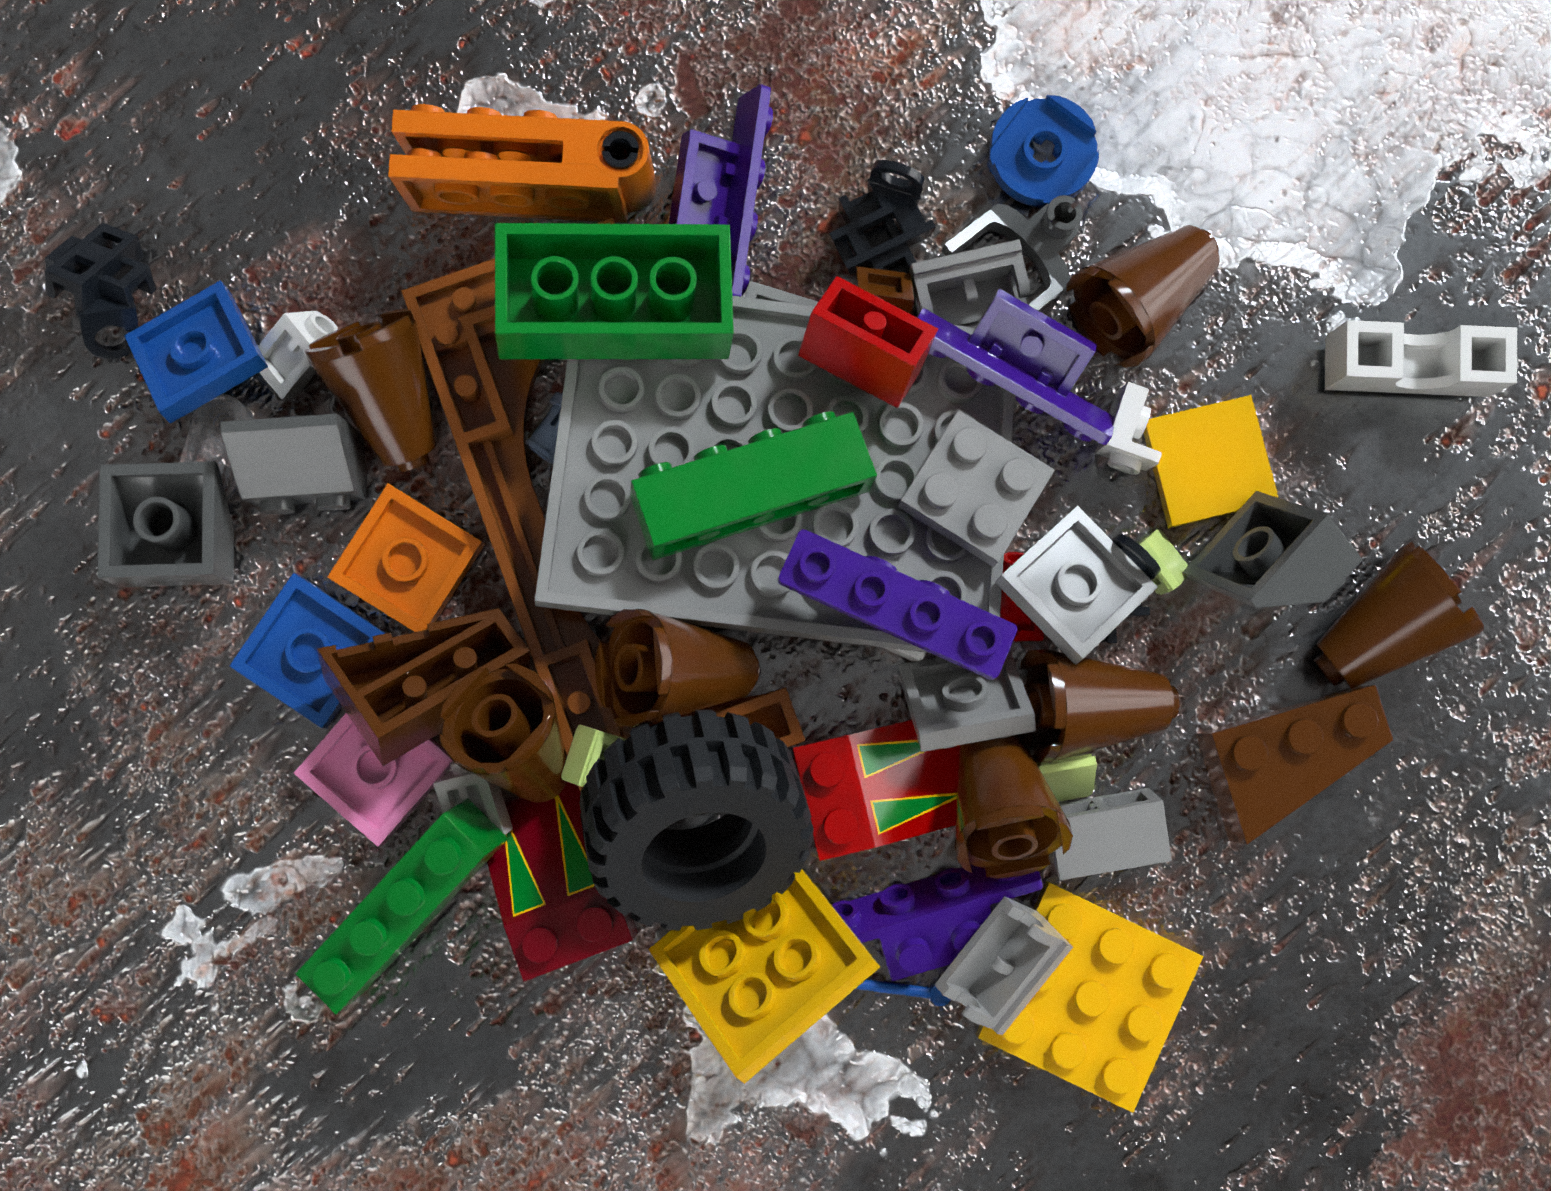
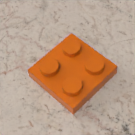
M388 483L327 578L412 631L418 632L427 630V624L437 621L485 543Z

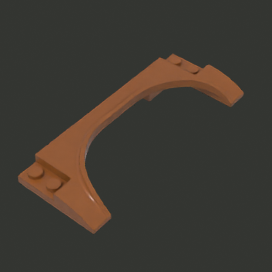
M613 218L596 224H615ZM495 258L401 290L408 309H411L416 320L421 348L537 673L553 695L567 756L575 731L580 724L628 739L631 737V730L635 727L618 725L612 720L619 718L614 709L604 708L599 699L595 679L596 652L601 641L591 630L580 611L535 606L546 518L534 488L528 465L526 445L524 443L526 441L528 405L534 383L545 359H499L495 336ZM786 687L766 694L739 698L702 709L713 710L716 712V716L725 717L727 712L748 718L749 725L754 721L762 724L774 732L775 737L783 741L787 747L806 741ZM695 712L681 715V717L694 716Z

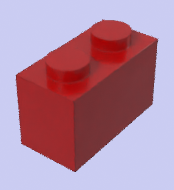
M836 276L811 312L798 356L898 409L922 370L938 328Z

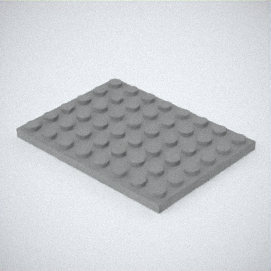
M732 296L734 335L729 359H567L535 594V606L605 615H616L623 609H645L691 625L930 653L781 586L778 583L779 574L798 532L805 529L863 556L881 558L896 567L897 571L916 580L934 582L947 589L950 595L1000 617L1002 589L995 582L1003 574L1004 554L996 566L992 567L897 506L958 410L1012 443L1015 395L997 384L987 386L976 381L968 374L965 366L949 357L938 358L928 353L921 372L897 409L798 356L811 312L815 306ZM955 325L969 334H972L975 329L973 327ZM832 411L836 417L854 412L877 473V477L868 493L652 561L630 498L631 480L639 478L638 474L640 471L663 462H670L672 467L694 461L693 457L697 453L717 445H725L727 450L749 444L748 440L752 436L768 429L779 428L782 433L802 428L805 420L823 412Z

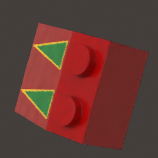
M911 719L792 748L796 768L812 816L813 839L819 861L880 847L955 826L960 745L947 749L921 752Z

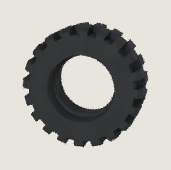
M695 710L694 716L681 717L679 712L663 716V722L651 726L646 722L633 728L630 732L631 737L625 741L618 738L605 750V760L598 758L586 776L587 783L581 789L579 801L589 871L598 893L607 899V903L625 916L630 913L631 918L638 923L651 927L654 922H657L665 930L680 931L682 926H694L696 930L712 928V923L727 920V923L730 924L743 919V913L753 908L758 912L769 905L772 901V895L776 892L783 894L795 879L794 872L800 873L809 855V848L813 842L814 831L809 806L790 750L783 741L775 737L774 732L762 724L754 721L749 725L748 718L727 712L725 717L716 716V712L713 710ZM704 813H727L716 821L701 827L685 830L665 829L669 825L690 816Z

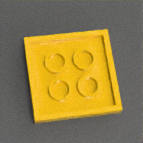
M803 868L800 873L794 872L795 879L783 894L778 892L773 894L771 903L758 912L753 908L743 913V919L730 924L727 923V920L712 923V928L696 930L694 926H682L680 931L670 930L648 949L734 1076L744 1084L880 968V965Z
M1045 881L1033 909L1038 911L1073 948L1003 1035L997 1034L993 1029L979 1025L976 1036L1133 1113L1204 956Z

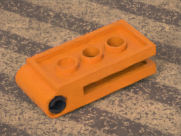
M429 104L413 105L411 110H393L391 132L405 155L390 154L388 177L412 212L581 221H604L613 218L614 222L627 223L628 212H636L645 208L652 201L656 192V179L648 140L640 128L629 122L558 118L554 113L544 110H529L524 112L523 116L501 115L499 111L486 107H473L468 109L467 113L445 112L438 106Z

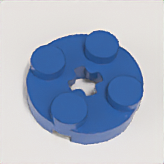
M1047 95L1045 99L1036 98L1028 101V97L1015 102L1001 115L990 139L987 165L998 185L1016 201L1035 206L1039 209L1049 204L1058 196L1066 195L1073 198L1077 196L1090 181L1099 161L1098 144L1095 138L1097 131L1093 120L1078 104L1056 95ZM1046 140L1051 141L1055 145L1052 155L1056 160L1053 162L1047 160L1043 162L1037 161L1033 158L1034 151L1029 145L1033 141L1039 145L1045 143Z

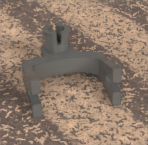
M1062 195L1054 198L1027 220L1014 208L1004 204H997L948 241L941 250L943 253L938 257L964 252L981 235L988 231L1000 233L1011 241L1020 239L1022 251L1038 269L1045 286V291L1028 305L1042 312L1065 291L1066 284L1070 280L1067 265L1059 253L1077 235L1083 216L1082 207L1079 204L1073 209L1071 205L1075 202V199ZM1055 216L1060 217L1065 222L1059 221L1054 226L1052 224Z

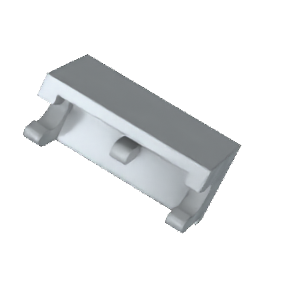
M1020 239L911 263L909 269L912 278L913 306L916 317L924 308L953 325L965 326L980 321L998 289L1005 291L1026 304V297L1031 296Z
M1150 788L1059 803L1070 823L1073 834L1070 849L1064 855L1062 847H1059L1049 855L1050 862L1054 863L1056 876L1060 881L1172 861L1164 803Z
M1004 896L935 983V986L945 997L966 1006L962 1012L964 1017L976 1024L993 1029L997 1034L1003 1035L1071 951L1073 946L1038 911Z

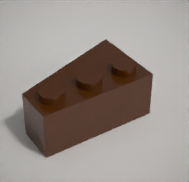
M499 608L427 624V630L392 637L391 632L372 636L373 642L337 650L336 645L317 649L325 682L382 766L442 732L444 720L440 717L444 702L454 687L474 671L485 667L490 672L508 669L505 664H519L530 669V650Z
M1376 685L1344 689L1195 734L1228 840L1246 845L1393 741Z

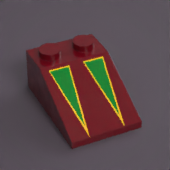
M567 782L559 795L546 802L534 803L518 798L505 803L513 829L506 834L508 840L487 861L503 926L523 982L633 941L638 934L630 913L625 916L608 904L607 899L598 893L593 884L580 818L579 801L581 793L578 785Z

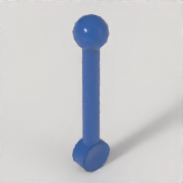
M866 979L856 988L857 990L928 998L936 1006H945L951 1000L942 995L936 988L935 983L930 987Z

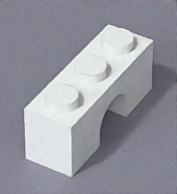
M1347 320L1326 336L1325 390L1490 397L1517 383V327L1460 325L1444 333L1414 335L1405 334L1404 323Z

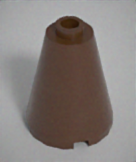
M1186 225L1079 270L1066 284V292L1073 289L1075 301L1068 308L1081 335L1096 343V351L1103 357L1109 352H1113L1123 358L1117 365L1125 368L1139 366L1153 354L1218 269L1220 257L1216 239L1204 229Z
M399 309L376 315L378 321L360 325L359 321L349 324L315 340L309 345L310 349L304 351L310 365L385 466L397 465L400 472L409 471L427 463L430 460L428 453L437 445L417 323L411 309Z
M1408 541L1398 549L1316 643L1321 655L1314 659V662L1334 687L1344 681L1350 689H1353L1471 639L1484 630V625L1473 606L1464 613L1459 609L1458 605L1462 602L1458 594L1462 591L1422 547L1418 546L1415 548L1413 541Z
M623 609L611 617L606 625L614 627L609 641L599 642L596 652L595 679L599 699L604 708H613L619 718L612 719L620 726L637 727L646 722L649 725L663 721V716L679 712L680 715L695 712V710H702L743 698L753 690L760 672L758 659L748 643L645 609Z
M1047 649L1028 651L1021 660L1019 669H1029L1024 687L1035 713L1036 731L1020 735L1027 747L1033 746L1036 754L1032 755L1035 762L1051 763L1163 731L1170 726L1172 719L1178 715L1180 706L1178 691L1163 674L1084 658L1075 665L1064 653Z
M505 664L508 669H499L491 672L487 667L474 671L454 687L442 706L440 717L444 722L443 736L440 734L441 745L447 751L450 758L461 768L527 801L542 803L555 798L567 784V781L561 778L567 758L554 698L549 687L535 671L519 664Z
M1017 734L1007 738H995L960 745L954 846L957 860L962 868L972 873L970 864L985 868L986 877L989 878L1019 877L1042 870L1051 865L1049 855L1059 847H1062L1064 855L1070 849L1073 838L1070 823L1021 735Z

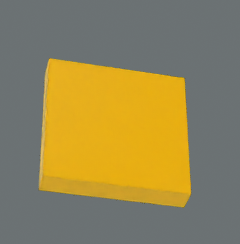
M1252 395L1148 420L1143 432L1146 446L1162 453L1159 464L1152 469L1168 529L1236 513L1256 491L1279 498Z

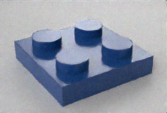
M221 280L124 335L159 413L170 424L268 368L231 292Z
M293 573L229 666L320 728H328L342 708V705L323 678L317 649L336 645L338 650L373 642L372 636L385 634L386 632L302 576Z

